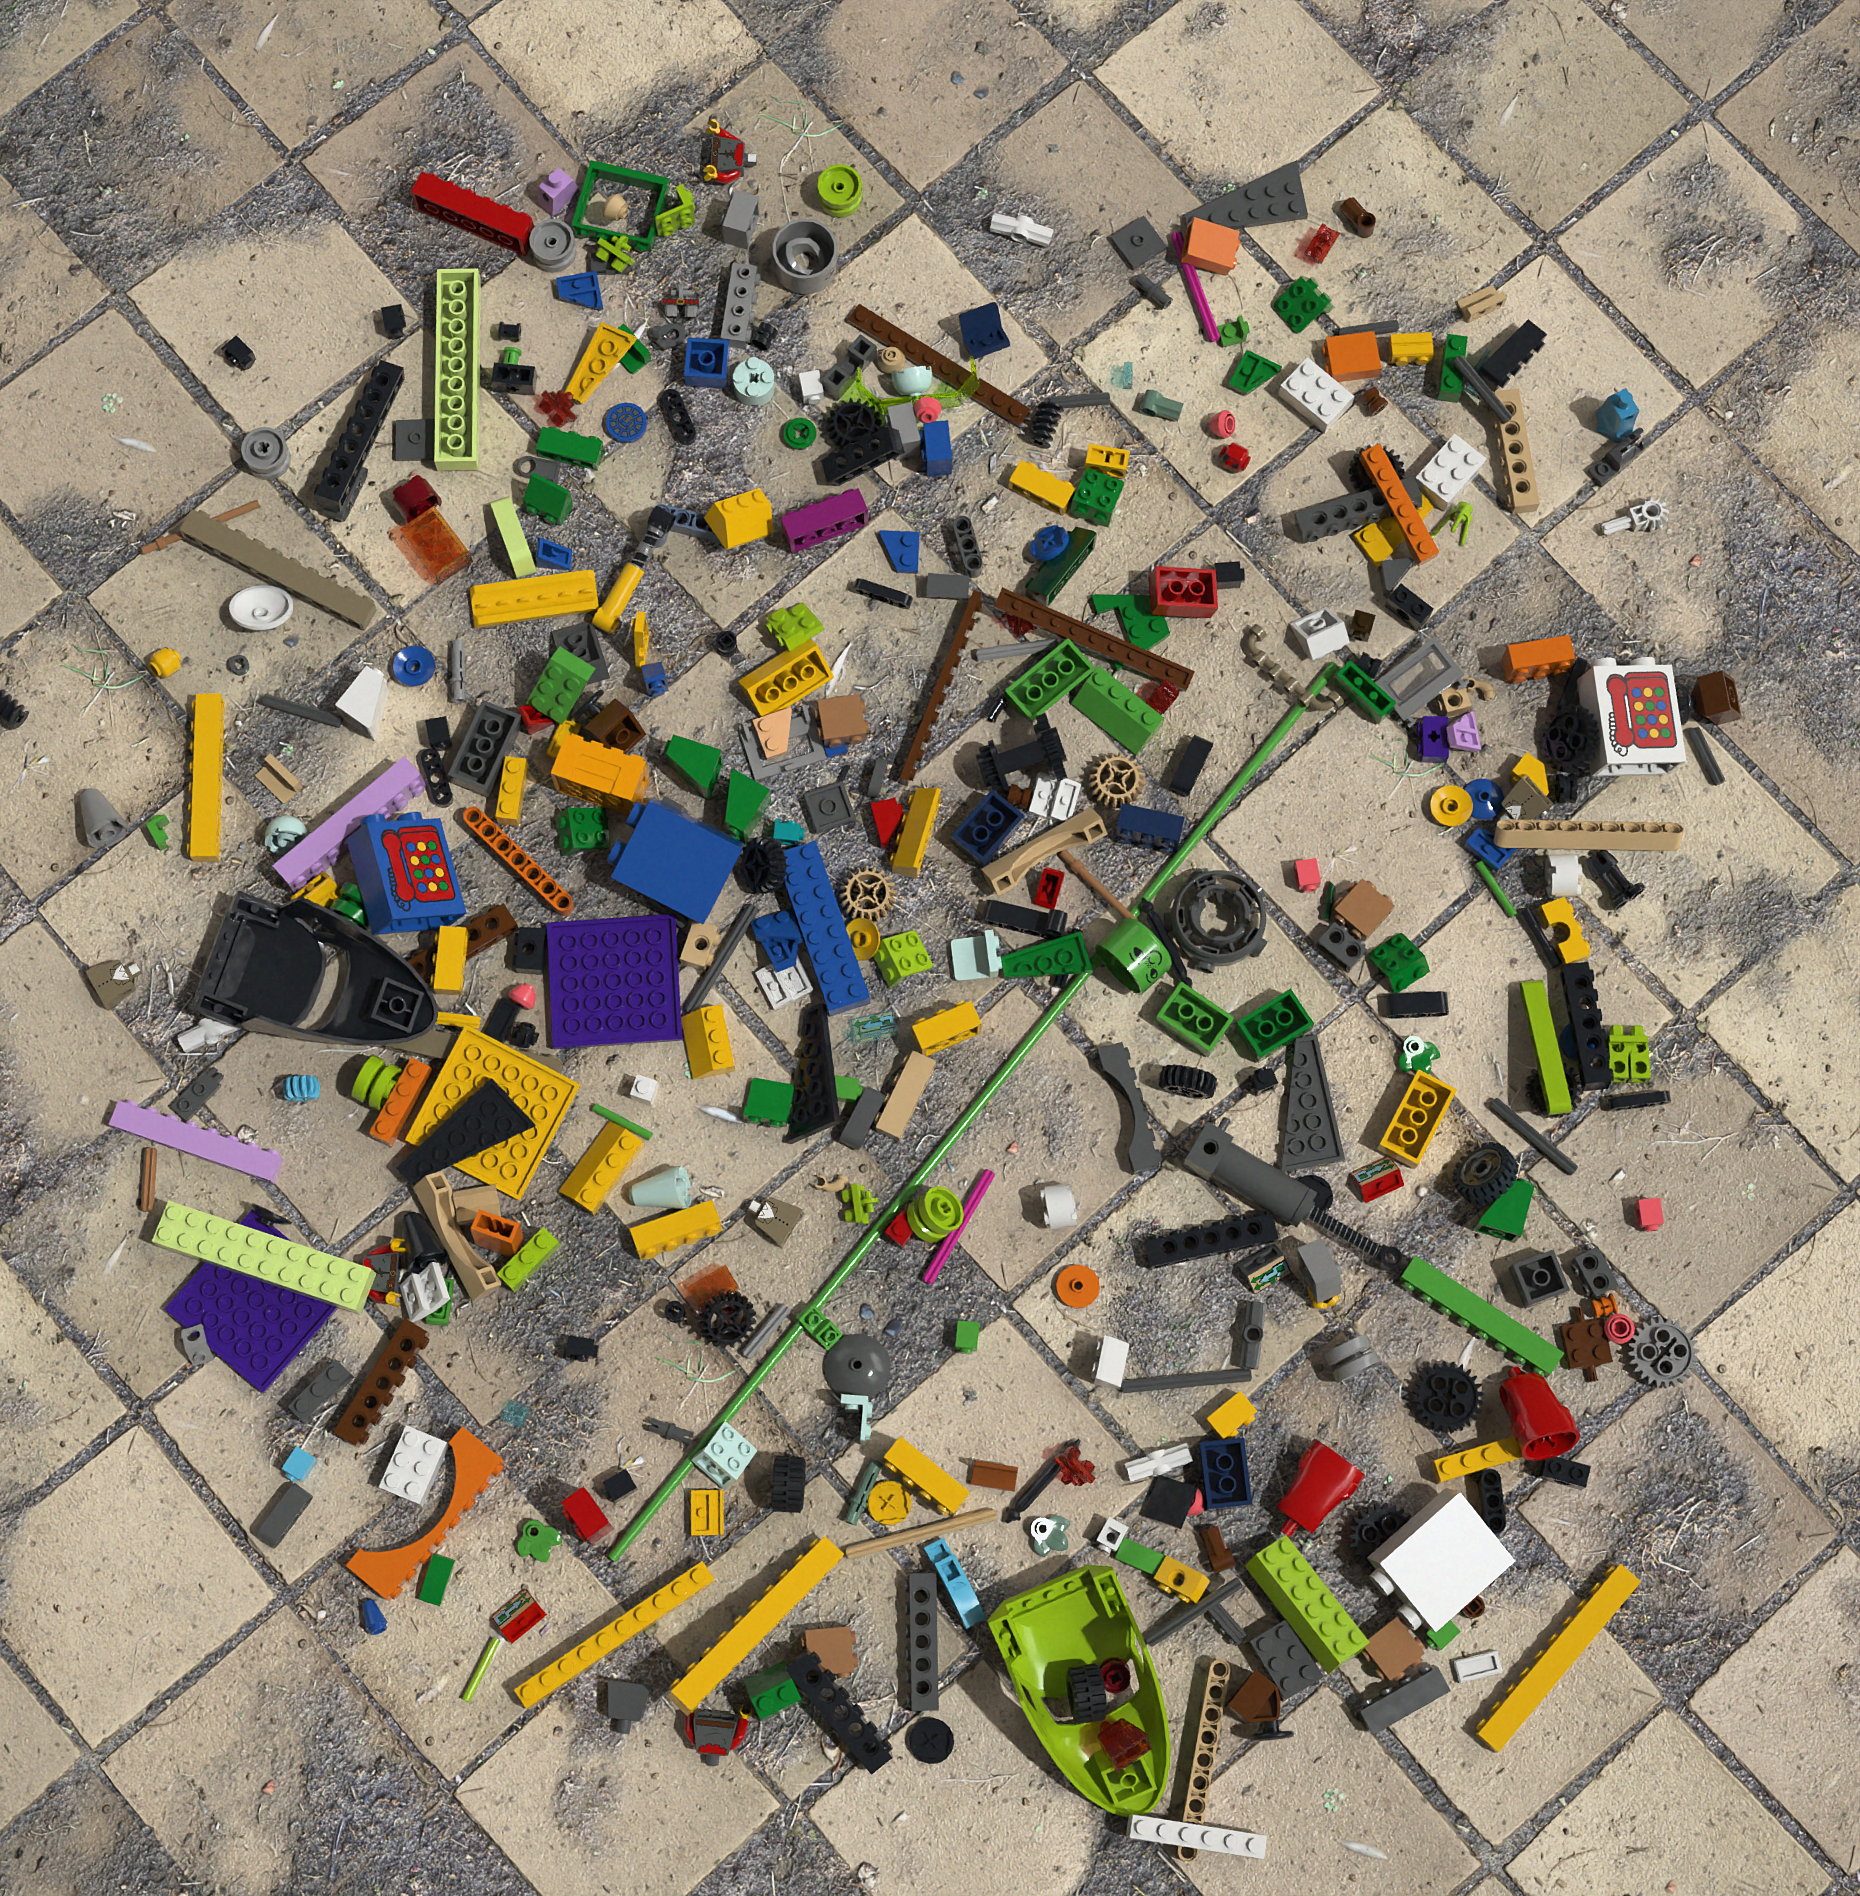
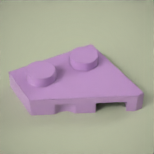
M1474 711L1464 714L1446 727L1447 740L1451 748L1471 752L1481 750Z

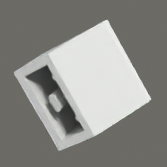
M1106 1335L1103 1341L1099 1340L1095 1353L1099 1360L1094 1362L1091 1378H1095V1385L1120 1389L1129 1348L1128 1343Z

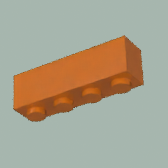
M412 1057L410 1058L369 1132L372 1138L390 1147L393 1146L433 1074L430 1066Z

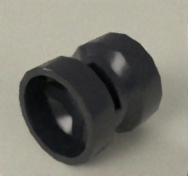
M761 322L757 334H754L751 338V343L763 351H768L771 347V341L776 338L778 331L772 325Z
M722 631L716 637L717 651L721 656L731 657L737 652V639L731 631Z
M1363 652L1357 667L1366 673L1368 677L1374 679L1383 660L1373 659L1368 653Z

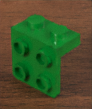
M1300 276L1273 304L1274 308L1296 333H1301L1322 312L1329 313L1334 308L1330 303L1332 299L1325 292L1322 293L1317 288L1319 284L1312 277Z
M1086 469L1072 500L1070 514L1092 521L1097 525L1109 527L1114 508L1124 487V482L1092 469Z
M566 808L556 816L562 856H571L579 849L607 850L611 847L605 809Z
M1398 933L1368 953L1369 960L1387 977L1390 990L1394 994L1406 989L1409 985L1430 972L1425 955L1403 933Z
M760 1078L752 1079L747 1106H745L743 1113L744 1120L757 1125L766 1123L773 1128L787 1127L794 1086L788 1083Z

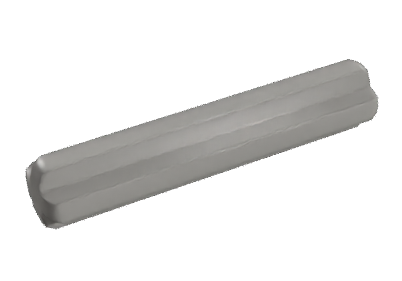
M780 1304L743 1348L742 1354L746 1358L751 1359L790 1313V1309L785 1304Z

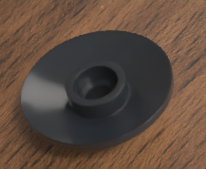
M252 1203L254 1210L262 1217L260 1222L270 1227H273L274 1223L281 1225L292 1224L290 1220Z

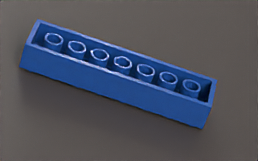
M816 840L785 850L784 855L788 857L786 864L789 866L786 867L788 875L784 876L786 880L784 885L829 1017L870 1004V996Z

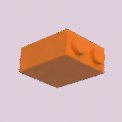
M1194 217L1187 225L1180 262L1226 276L1231 270H1234L1237 263L1235 253L1240 246V240L1238 239L1240 231Z
M1374 331L1326 337L1324 345L1321 346L1322 357H1326L1327 362L1325 364V372L1337 382L1379 377L1382 368Z
M481 1209L478 1210L471 1226L475 1245L513 1258L520 1251L524 1241L520 1223Z

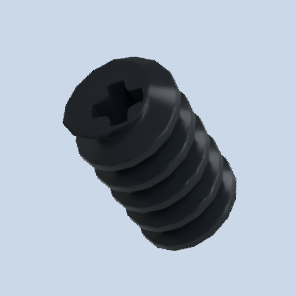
M1040 402L1038 410L1035 412L1036 417L1033 418V424L1030 426V431L1027 434L1028 440L1040 448H1050L1051 445L1048 442H1052L1053 437L1049 434L1054 435L1056 433V430L1052 427H1058L1059 423L1056 420L1061 419L1059 413L1064 412V408L1053 402Z
M2 689L0 690V719L10 729L19 728L27 719L29 711L23 712L25 706L23 704L17 706L18 700H12L10 694L5 696L6 691Z

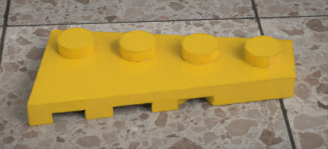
M600 322L564 395L584 404L637 338L634 335Z
M1421 491L1422 507L1418 508L1417 512L1423 521L1434 507ZM1395 517L1381 519L1376 523L1366 526L1353 536L1377 570L1380 567L1381 561H1385L1390 557L1395 549L1405 540Z

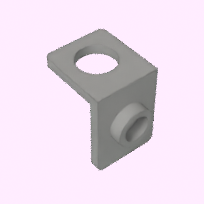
M202 1324L181 1331L185 1351L193 1366L214 1360V1356L207 1344ZM191 1333H200V1336L197 1340H188V1336Z

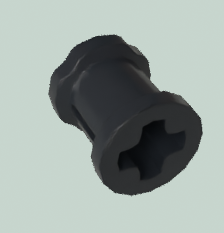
M500 321L498 329L499 340L508 338L520 341L521 323L513 325L504 324V322Z
M670 1301L665 1307V1314L670 1322L679 1323L685 1318L684 1306L679 1301ZM674 1307L681 1311L677 1313L676 1317H673L672 1313H670Z

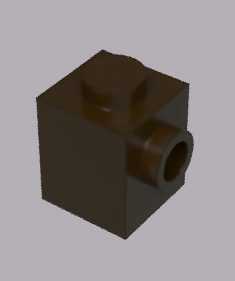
M1355 610L1348 637L1357 641L1368 642L1376 615Z

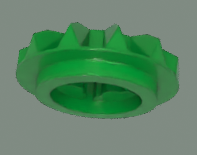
M806 418L792 419L784 428V439L788 446L794 447L795 450H805L806 447L812 446L816 439V428ZM805 430V439L802 437H798L795 439V437L797 436L796 431L802 432Z

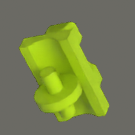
M623 235L620 238L613 236L611 241L615 243V246L600 237L597 242L600 246L596 256L607 262L612 253L615 254L616 258L611 266L621 273L628 264L631 266L634 264L635 260L622 252L623 249L627 252L631 249V246L627 244V236Z
M858 1183L851 1184V1188L842 1191L844 1202H853L854 1209L845 1211L846 1222L862 1225L870 1224L868 1213H874L873 1205L879 1204V1199L872 1198L871 1191H865L864 1185H858Z

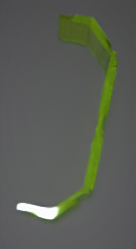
M971 356V376L957 392L878 399L865 388V377L860 367H857L856 387L863 400L868 401L871 406H876L879 413L887 414V407L910 402L914 406L915 402L922 397L935 398L941 404L942 409L960 407L964 405V400H968L980 387V379L974 357Z

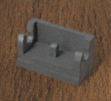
M928 573L926 597L968 599L970 576Z

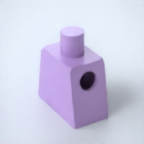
M557 168L540 184L538 204L553 217L580 190L571 177L562 169Z

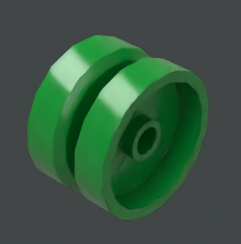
M345 882L339 891L344 899L335 898L329 909L370 932L371 928L360 887Z

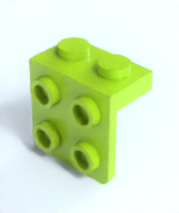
M683 184L675 187L679 206L654 218L659 237L670 236L674 231L688 228L696 222L693 196L690 190L685 189Z
M914 930L880 941L879 948L873 956L889 988L896 986L907 976L929 970L933 967V963L924 945Z

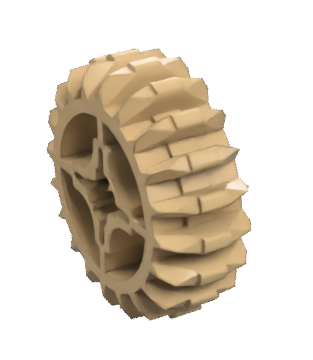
M1111 752L1110 759L1103 755L1102 762L1096 760V767H1091L1093 774H1090L1088 779L1092 781L1089 783V788L1094 789L1092 795H1099L1097 797L1098 802L1104 799L1105 807L1108 806L1109 802L1112 803L1113 809L1116 808L1117 804H1120L1121 807L1122 803L1125 804V802L1132 805V799L1138 801V794H1143L1144 789L1142 787L1146 784V781L1142 780L1145 778V773L1140 772L1142 765L1135 766L1137 763L1136 759L1129 761V754L1122 758L1121 752L1118 753V757H1115L1114 753ZM1115 766L1123 767L1126 770L1119 771ZM1107 769L1109 778L1101 785L1100 775ZM1133 776L1134 786L1127 792L1125 782ZM1115 777H1117V780H1118V778H1120V779H1121V782H1120V783H1117V781H1116V783H1115V782H1113V779H1114ZM1115 790L1119 795L1109 793L1108 791Z
M865 866L864 872H861L860 868H856L857 875L850 872V879H843L845 885L840 886V891L844 893L839 894V898L844 900L841 902V906L847 907L845 913L850 914L853 912L852 919L860 916V919L868 918L872 921V917H875L876 921L879 922L880 914L883 917H887L886 910H893L891 904L896 903V899L893 896L897 895V891L893 890L895 883L889 882L891 880L890 875L883 878L884 870L877 874L876 867H873L871 872L868 871V866ZM873 880L876 882H874L871 885L865 884L863 881ZM856 885L860 894L853 902L850 894ZM883 887L886 896L884 901L880 904L878 902V898L876 897V895L880 892V889ZM864 892L868 894L872 892V898L869 896L864 897ZM868 904L874 909H862L860 907Z

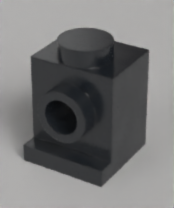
M402 305L382 307L387 337L393 339L403 337V328L406 327Z
M237 335L221 348L224 357L229 359L234 366L237 367L239 365L243 370L251 368L256 360L253 351Z
M1262 1067L1255 1070L1254 1074L1248 1076L1256 1096L1274 1090L1278 1086V1081L1272 1068L1266 1069Z
M568 1336L566 1360L571 1361L572 1357H575V1361L588 1362V1359L594 1360V1358H598L599 1345H596L595 1339Z

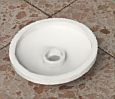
M258 585L237 593L230 602L229 611L231 618L244 628L269 630L280 626L290 618L293 612V601L286 591L278 587Z

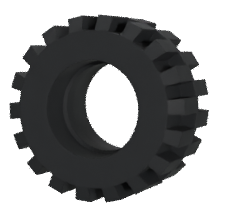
M777 1455L774 1459L771 1493L773 1512L801 1513L804 1504L806 1461L804 1457Z
M1095 1663L1069 1667L1066 1675L1067 1694L1071 1714L1076 1724L1105 1720L1107 1714L1106 1692L1103 1676L1098 1665Z

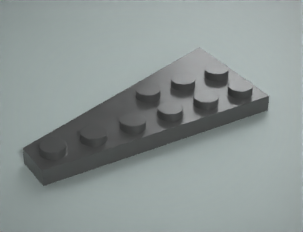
M1297 160L1185 214L1186 229L1188 223L1194 217L1233 230L1307 219L1308 213Z
M1317 1035L1296 1038L1281 1166L1282 1172L1345 1160Z

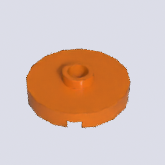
M1080 1264L1071 1265L1064 1269L1058 1277L1056 1284L1057 1295L1065 1305L1071 1308H1086L1098 1297L1100 1290L1099 1279L1096 1273L1089 1267ZM1081 1283L1082 1288L1080 1290L1075 1289L1074 1284Z

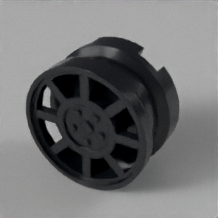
M1574 773L1567 776L1556 774L1555 797L1558 804L1565 801L1576 803L1577 780Z

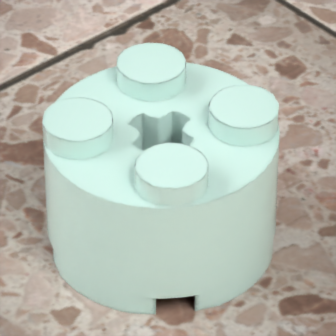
M751 357L736 367L733 373V384L738 400L747 406H762L769 402L775 390L774 373L769 364L756 357Z

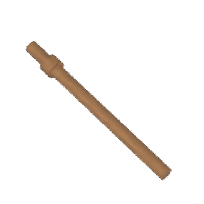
M255 500L211 519L215 521L219 519L226 522L260 508L258 500ZM180 531L166 537L161 536L156 538V541L142 546L141 549L144 555L159 548L163 550L169 544L184 539V537H182Z
M1066 849L1060 853V856L1070 865V869L1089 883L1124 919L1130 917L1138 920L1084 868L1085 865L1079 859L1076 860Z

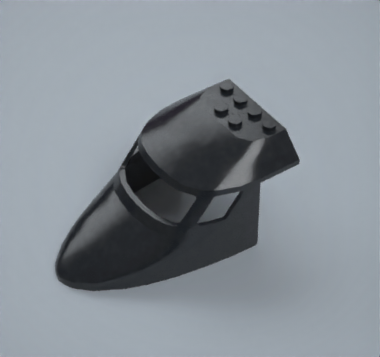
M239 890L236 892L223 916L195 992L193 1011L252 1032L352 1046H383L408 1042L429 1032L434 1027L438 1018V1007L429 986L402 956L371 933L337 913L300 896L283 905L276 906ZM302 919L316 921L333 934L315 931ZM324 943L344 949L347 956L348 971L342 995L332 1016L317 1030L298 1028L297 1026L307 1018L314 1007L323 983L327 963Z

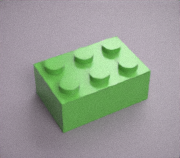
M559 646L548 662L526 703L562 725L574 708L596 668Z
M1181 981L1158 1013L1155 1022L1209 1058L1232 1025L1235 1017Z

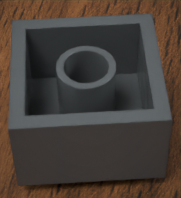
M1554 1250L1517 1262L1509 1267L1525 1309L1560 1297L1570 1291Z

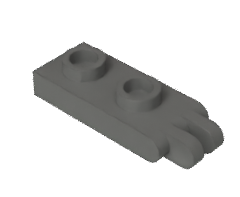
M215 1067L209 1072L204 1071L172 1104L171 1108L184 1120L189 1121L220 1089V1081L224 1078V1075L219 1073L213 1078L218 1072Z

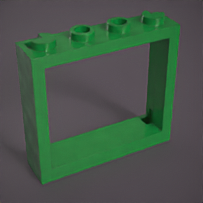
M590 160L571 224L573 234L583 239L587 237L592 238L597 242L601 237L615 244L611 241L613 236L620 238L625 235L628 237L627 244L631 248L639 252H652L657 235L654 218L664 211L670 190L669 178ZM596 178L660 192L647 239L582 224Z

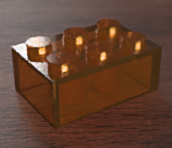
M435 506L400 529L404 540L438 585L473 562L470 552Z

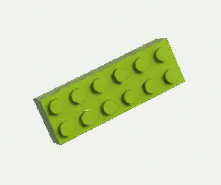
M1287 1535L1257 1553L1245 1565L1328 1675L1357 1656L1370 1643Z

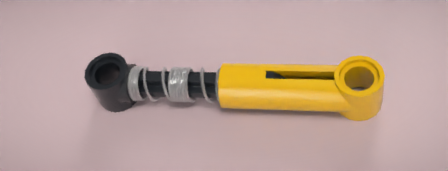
M659 506L653 509L647 522L649 524L648 533L644 535L643 542L641 541L636 548L637 551H635L634 558L630 559L631 562H626L603 606L597 610L592 620V625L609 634L615 631L622 612L644 574L642 570L644 564H647V558H650L654 551L653 548H656L657 540H660L664 533L667 534L671 530L676 515Z

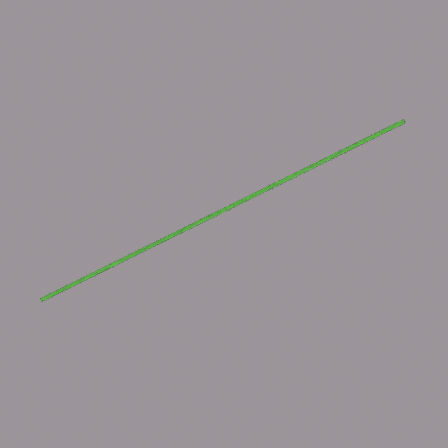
M1330 662L1308 691L1316 698L1339 667L1335 663ZM1298 702L1129 910L1136 918L1142 913L1141 898L1144 897L1147 901H1151L1307 708ZM1097 952L1090 959L1093 972L1102 962ZM1081 973L1074 978L814 1299L812 1303L819 1310L1092 973ZM798 1320L607 1556L615 1563L695 1465L691 1461L694 1455L706 1447L722 1423H729L803 1332L805 1328Z

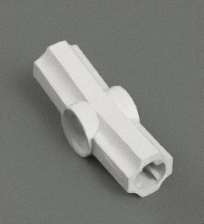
M995 213L990 226V232L1011 236L1017 242L1025 243L1029 241L1045 247L1049 246L1054 229L1035 224L1031 218L1023 215L1014 218Z
M205 1017L199 1021L198 1026L179 1034L178 1041L184 1052L188 1053L204 1044H215L221 1041L224 1035L241 1028L228 1025L211 1017Z
M1188 1443L1167 1450L1161 1449L1149 1453L1146 1457L1125 1463L1124 1466L1129 1481L1133 1482L1151 1475L1154 1477L1170 1472L1172 1468L1193 1462V1457Z

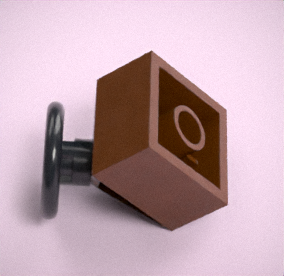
M1723 670L1699 676L1691 695L1685 685L1675 684L1676 692L1681 690L1684 694V697H1679L1676 693L1681 725L1687 723L1691 712L1716 725L1742 719L1735 680Z
M600 689L572 715V720H577L584 713L591 720L585 728L594 741L604 744V748L611 750V747L623 750V754H626L646 733L630 709L614 698L603 709L596 702L604 694V691Z
M1255 1669L1225 1705V1708L1244 1724L1261 1723L1262 1733L1251 1735L1249 1739L1252 1742L1293 1737V1731H1279L1280 1695L1278 1687Z

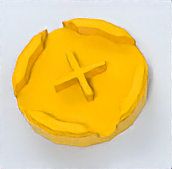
M884 1481L878 1483L871 1490L867 1507L875 1521L883 1525L893 1526L901 1523L908 1516L911 1510V1497L909 1491L900 1483Z

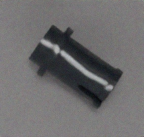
M998 694L996 697H992L993 702L983 715L993 723L996 722L1002 709L1007 707V700Z

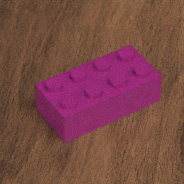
M859 488L855 490L848 489L839 496H829L818 504L811 503L804 506L802 510L785 513L781 517L782 533L791 554L867 526L868 509Z

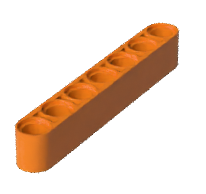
M469 807L465 810L463 818L466 826L557 914L568 916L573 912L574 904L571 896L477 807ZM473 815L479 816L476 822H470L469 818ZM486 830H494L493 835L489 837L484 836ZM506 843L509 845L507 850H499L501 844ZM516 858L524 859L521 865L513 864ZM532 872L539 873V876L536 879L532 880L528 878L529 874ZM547 886L554 888L550 894H545L543 890ZM561 901L569 902L566 908L558 907Z

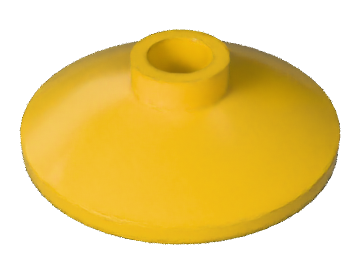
M1448 785L1441 787L1434 793L1431 798L1430 809L1433 817L1439 823L1454 827L1465 823L1469 819L1473 810V803L1470 795L1464 789ZM1452 805L1454 810H1447V806Z
M867 918L852 920L847 925L846 930L856 959L859 961L868 960L875 955L879 948V930L874 922Z

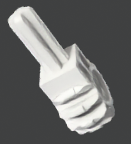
M1648 496L1647 500L1642 498L1639 504L1629 509L1626 516L1603 523L1601 525L1602 532L1605 535H1609L1630 527L1633 532L1644 531L1647 527H1649L1651 532L1655 530V527L1660 530L1668 520L1666 516L1669 514V510L1664 509L1666 502L1660 504L1659 497L1655 501L1652 500L1651 496ZM1651 511L1655 514V516L1650 517L1647 515L1646 512Z

